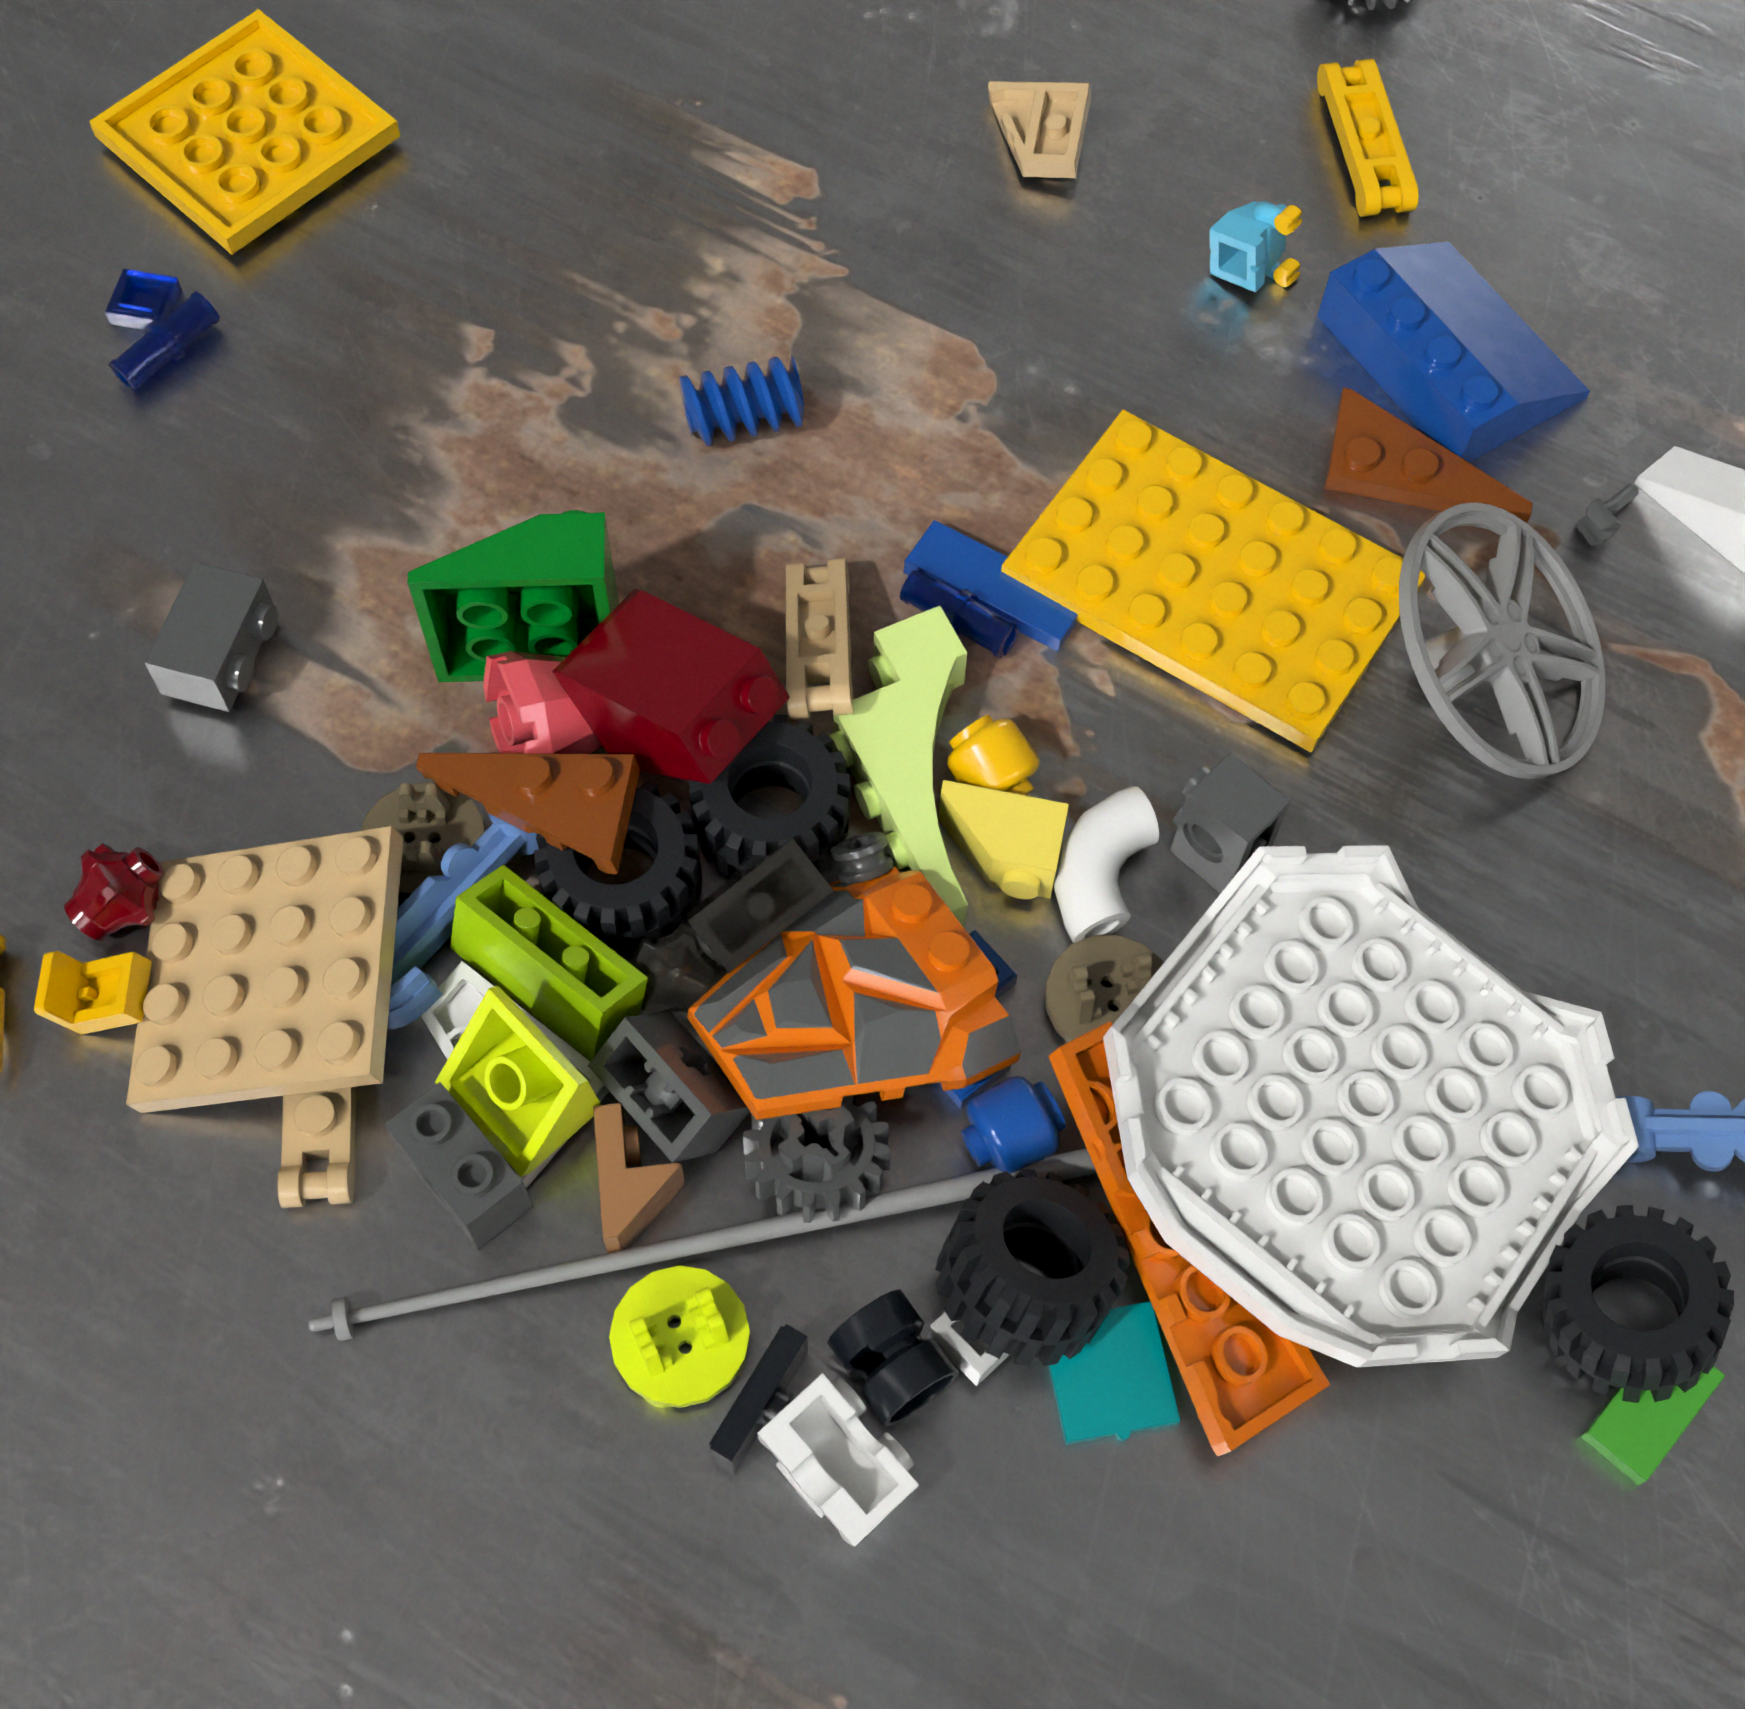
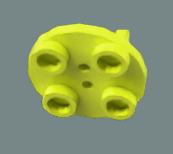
M679 1265L653 1271L628 1289L614 1311L609 1339L615 1367L631 1390L644 1397L654 1407L683 1408L708 1402L732 1384L747 1363L750 1329L744 1304L729 1283L705 1269ZM677 1318L681 1321L680 1326L677 1328H670L668 1326L671 1319ZM682 1344H690L692 1350L689 1353L682 1354L679 1351Z

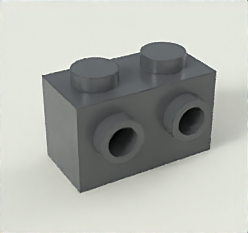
M194 561L144 662L161 695L226 712L231 711L239 692H244L252 681L254 660L263 641L271 639L277 626L278 610L274 606L264 579Z

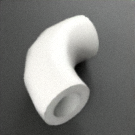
M1137 786L1120 790L1084 812L1061 845L1054 890L1065 929L1073 943L1093 935H1111L1122 928L1131 918V914L1122 899L1118 886L1119 870L1128 857L1140 850L1155 845L1159 840V826L1153 807L1145 793Z

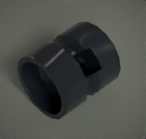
M901 1289L890 1291L865 1305L842 1323L829 1337L827 1342L849 1376L863 1377L866 1380L861 1394L885 1427L904 1420L924 1407L943 1392L959 1375V1371L935 1338L923 1339L920 1334L925 1323Z

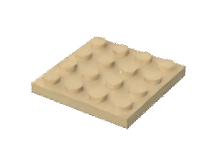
M392 826L159 862L164 870V876L158 880L159 900L157 901V909L153 911L155 920L151 923L146 958L151 960L152 964L147 995L143 1002V1022L137 1023L126 1105L140 1113L383 1083L404 837Z

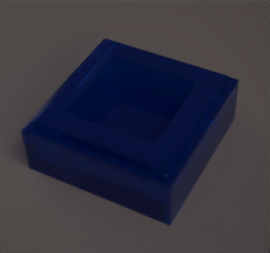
M123 269L105 313L111 325L165 333L181 295L182 288L177 277Z

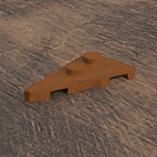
M1343 387L1338 402L1324 489L1441 512L1458 504L1483 503L1504 509L1528 523L1532 514L1533 503L1353 389Z
M419 753L415 765L416 768L422 773L424 778L433 780L441 790L455 797L463 793L482 803L487 813L526 833L542 835L548 844L562 851L570 847L594 859L598 869L607 874H618L640 768L634 754Z

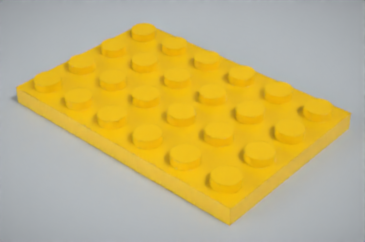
M1123 409L1004 561L1001 572L1077 613V622L1312 753L1400 620L1399 579L1403 558ZM1421 570L1419 573L1417 593L1423 586V583L1426 579L1425 574Z

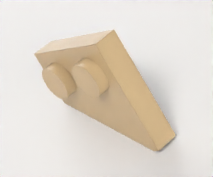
M989 81L988 94L990 105L1022 176L1076 178L1091 102L1090 83Z

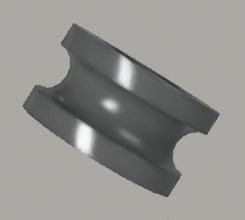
M869 832L856 835L837 843L831 848L832 858L842 863V867L837 872L841 883L850 884L868 881L887 873L894 867L893 857L883 852V848L888 843L886 834L883 832Z

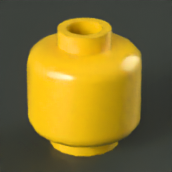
M987 714L967 726L949 741L953 751L947 759V767L957 783L1026 796L1034 790L1028 779L1036 773L1040 765V759L1011 719L1003 718L994 721Z

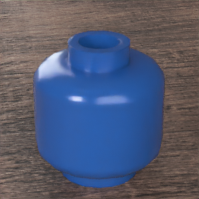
M1014 1076L980 1093L968 1102L967 1118L970 1126L961 1130L960 1133L969 1153L979 1167L990 1162L994 1168L1011 1174L1055 1154L1060 1146L1059 1132L1066 1128V1123L1056 1100L1042 1081L1032 1084L1025 1077Z

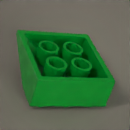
M569 510L560 514H539L408 571L407 583L438 683L484 681L487 656L515 651L567 657L619 605L605 512L588 513L581 510Z

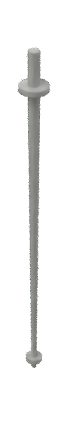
M1087 1148L1051 1155L1023 1168L1035 1170L1037 1176L1041 1178H1046L1048 1172L1062 1176L1063 1180L1097 1173ZM992 1168L865 1196V1208L861 1211L854 1209L847 1202L841 1204L840 1220L835 1222L827 1215L826 1209H816L811 1223H804L802 1211L785 1214L784 1216L779 1215L353 1310L347 1297L333 1299L331 1303L332 1314L311 1319L308 1327L311 1331L334 1328L339 1341L353 1339V1324L966 1200L970 1198L974 1188L982 1181L990 1184L993 1176L1002 1173V1171ZM1019 1171L1011 1173L1010 1175L1016 1178Z

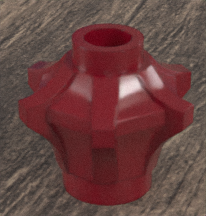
M102 843L95 849V852L88 849L81 856V879L73 891V896L64 904V909L68 918L82 933L94 940L103 941L108 935L125 926L134 924L148 926L155 920L153 911L157 909V901L159 900L158 880L164 876V870L149 852L140 847H135L130 853L116 852L109 845Z

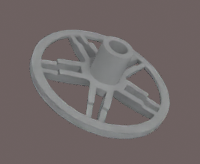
M1483 503L1458 504L1425 521L1411 539L1403 559L1399 579V613L1408 656L1428 702L1447 730L1466 750L1484 764L1501 773L1517 778L1536 779L1564 771L1575 765L1591 748L1601 725L1605 703V670L1601 645L1591 612L1571 572L1560 556L1536 530L1514 514L1496 506ZM1458 526L1481 527L1500 535L1496 558H1492L1489 561L1485 585L1468 565L1438 538L1439 535L1450 528ZM1534 564L1539 568L1556 593L1570 623L1575 641L1529 626L1527 623ZM1420 570L1433 584L1430 591L1457 624V627L1436 635L1424 642L1418 611L1417 591ZM1540 650L1549 652L1554 655L1557 653H1562L1567 656L1579 659V661L1558 656L1540 654ZM1537 677L1559 681L1561 678L1581 681V697L1577 719L1569 737L1559 749L1548 705ZM1485 681L1490 682L1509 734H1517L1525 759L1506 754L1484 741L1467 724L1452 703L1461 699Z

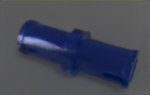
M194 291L185 302L161 322L152 320L144 327L146 334L118 358L109 362V367L129 390L136 392L141 384L169 361L177 363L185 356L184 348L211 325L220 321V316L203 295Z
M918 567L917 570L914 569L902 586L900 592L901 601L911 604L923 612L941 606L957 635L962 634L992 652L999 659L1009 653L1019 636V624L1005 619L978 603V596L965 588L957 591L928 574L921 567Z

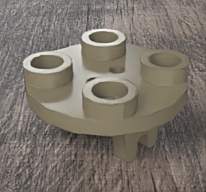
M433 782L402 783L399 788L378 800L365 815L360 830L392 826L404 837L399 897L408 898L429 876L444 875L441 870V861L445 852L451 846L458 843L472 846L485 832V823L471 798L463 793L455 797L441 790ZM408 838H415L411 843L405 842ZM440 838L438 843H431L432 839Z
M1093 935L1071 944L1054 961L1045 985L1046 1011L1056 1032L1065 1039V1043H1068L1109 1021L1114 1024L1164 964L1163 960L1143 943L1121 935ZM1108 981L1112 984V987L1106 988L1102 986L1101 982ZM1116 1005L1119 1010L1113 1012L1109 1010L1108 1006Z

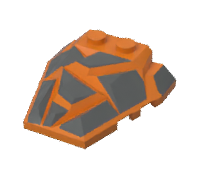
M896 867L868 881L846 884L838 880L824 886L688 1009V1020L756 1120L841 1107L842 1099L845 1096L879 1091L882 1101L903 1098L905 1087L941 1082L943 1091L962 1089L1018 1062L1021 1055L1010 1015L995 997L999 980L994 966L920 871L915 870L900 873Z

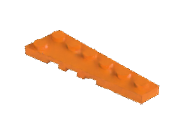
M1109 1021L1060 1046L1048 1057L1118 1225L1125 1236V1242L1197 1411L1198 1418L1202 1423L1213 1451L1218 1457L1231 1452L1331 1384L1308 1347L1275 1334L1163 1240L1127 1179L1103 1036L1113 1025Z

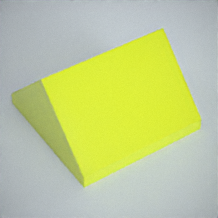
M498 985L487 990L435 1081L436 1084L442 1083L495 1149L521 1177L530 1174L594 1116L593 1106L601 1105L587 1079Z

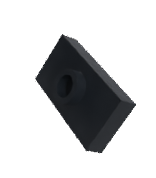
M788 1324L779 1328L709 1443L713 1463L735 1475L758 1437L757 1433L793 1400L794 1394L786 1389L808 1354V1337Z

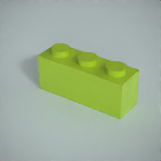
M505 865L500 866L456 896L450 949L496 986L498 985L506 994L589 1061L594 1058L625 1017L640 1015L648 977Z

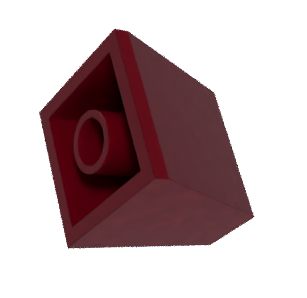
M633 589L552 671L608 754H634L640 771L711 784L790 698L759 647L639 589Z

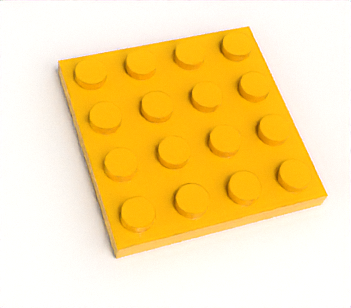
M259 9L89 121L94 135L99 141L231 255L400 137L397 120Z

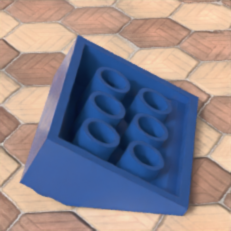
M1449 241L1373 249L1331 271L1317 317L1421 433L1469 463L1587 399L1590 390Z

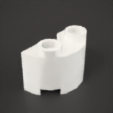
M822 1373L757 1434L760 1443L767 1449L769 1448L779 1460L776 1464L777 1468L820 1518L826 1515L839 1530L842 1539L855 1547L912 1493L919 1484L908 1473L914 1466V1462L899 1442L887 1432L876 1440L861 1423L858 1417L867 1409L856 1392L840 1377H837L831 1383Z

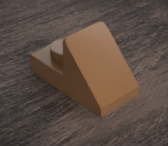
M621 1103L593 1106L602 1233L607 1253L631 1248L685 1184L682 1164L680 1163L630 1168L642 1166L638 1125L626 1126Z

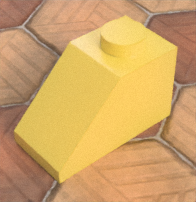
M943 780L938 820L987 886L1001 889L1006 895L1017 899H1033L1037 896L1051 898L1069 804Z

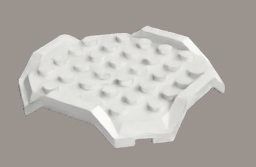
M1388 845L1343 846L1337 853H1306L1305 846L1258 847L1187 936L1103 1036L1127 1179L1165 1243L1275 1334L1357 1368L1498 1358L1510 1351L1517 1313L1549 1264L1555 1245H1561L1564 1233L1575 1223L1585 1207L1639 1147L1626 1098H1615L1606 1064L1615 1058L1602 1012L1521 990L1419 910Z

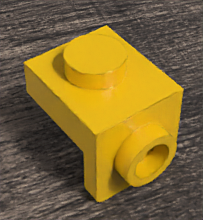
M60 951L45 953L42 959L35 999V1013L81 1035L143 1022V1002L147 995L152 961L134 951L84 963Z

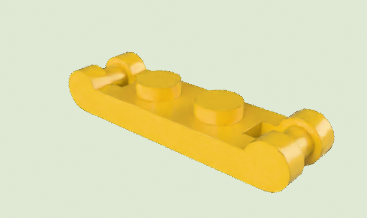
M1356 60L1353 66L1340 67L1337 62L1320 64L1317 72L1318 91L1320 96L1325 97L1356 192L1355 201L1359 216H1375L1380 213L1381 209L1394 208L1397 213L1415 211L1419 197L1417 182L1375 60ZM1390 180L1391 186L1380 187L1378 181Z

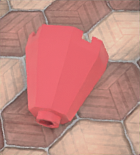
M515 651L487 656L483 688L486 703L497 700L498 716L489 718L492 736L499 753L590 754L602 746L552 673L566 657Z

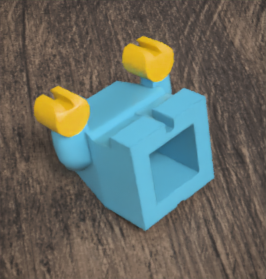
M1254 201L1227 212L1210 228V274L1255 293L1265 284V276L1274 279L1281 287L1286 288L1300 277V271L1297 272L1300 269V263L1293 258H1287L1282 263L1278 262L1286 249V235L1292 233L1302 223V219H1298L1302 216L1301 209L1295 205H1274L1269 201Z

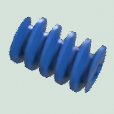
M792 354L789 371L786 370L782 361L777 356L770 358L766 376L755 361L748 362L743 381L733 366L724 368L721 385L718 384L710 370L701 373L699 390H696L687 375L679 377L681 397L690 435L692 437L693 432H698L706 446L713 445L715 428L717 427L722 429L729 442L735 441L737 424L743 422L752 437L758 436L761 418H766L774 432L780 431L782 414L784 413L789 414L797 428L803 425L804 398L799 373Z

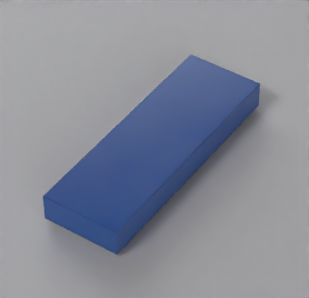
M934 520L905 559L903 573L1059 652L1078 623V614L1001 572L1002 564L1007 559V556Z

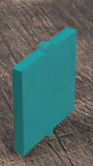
M1151 1301L1111 1308L1089 1344L1086 1343L1079 1354L1071 1359L1062 1355L1058 1364L1048 1365L1065 1445L1115 1436L1120 1442H1125L1131 1433L1178 1425L1180 1423Z

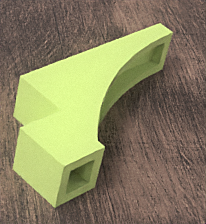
M937 606L874 632L873 658L868 659V669L878 690L853 699L854 714L835 716L833 712V733L828 736L833 740V752H842L846 760V768L849 767L857 782L854 785V793L862 813L868 820L876 817L881 829L886 834L888 843L883 850L885 854H890L893 857L894 867L898 871L901 869L905 872L912 870L920 871L965 929L968 903L950 866L938 825L933 792V754L936 737L950 695L954 688L964 685L967 651L941 606Z

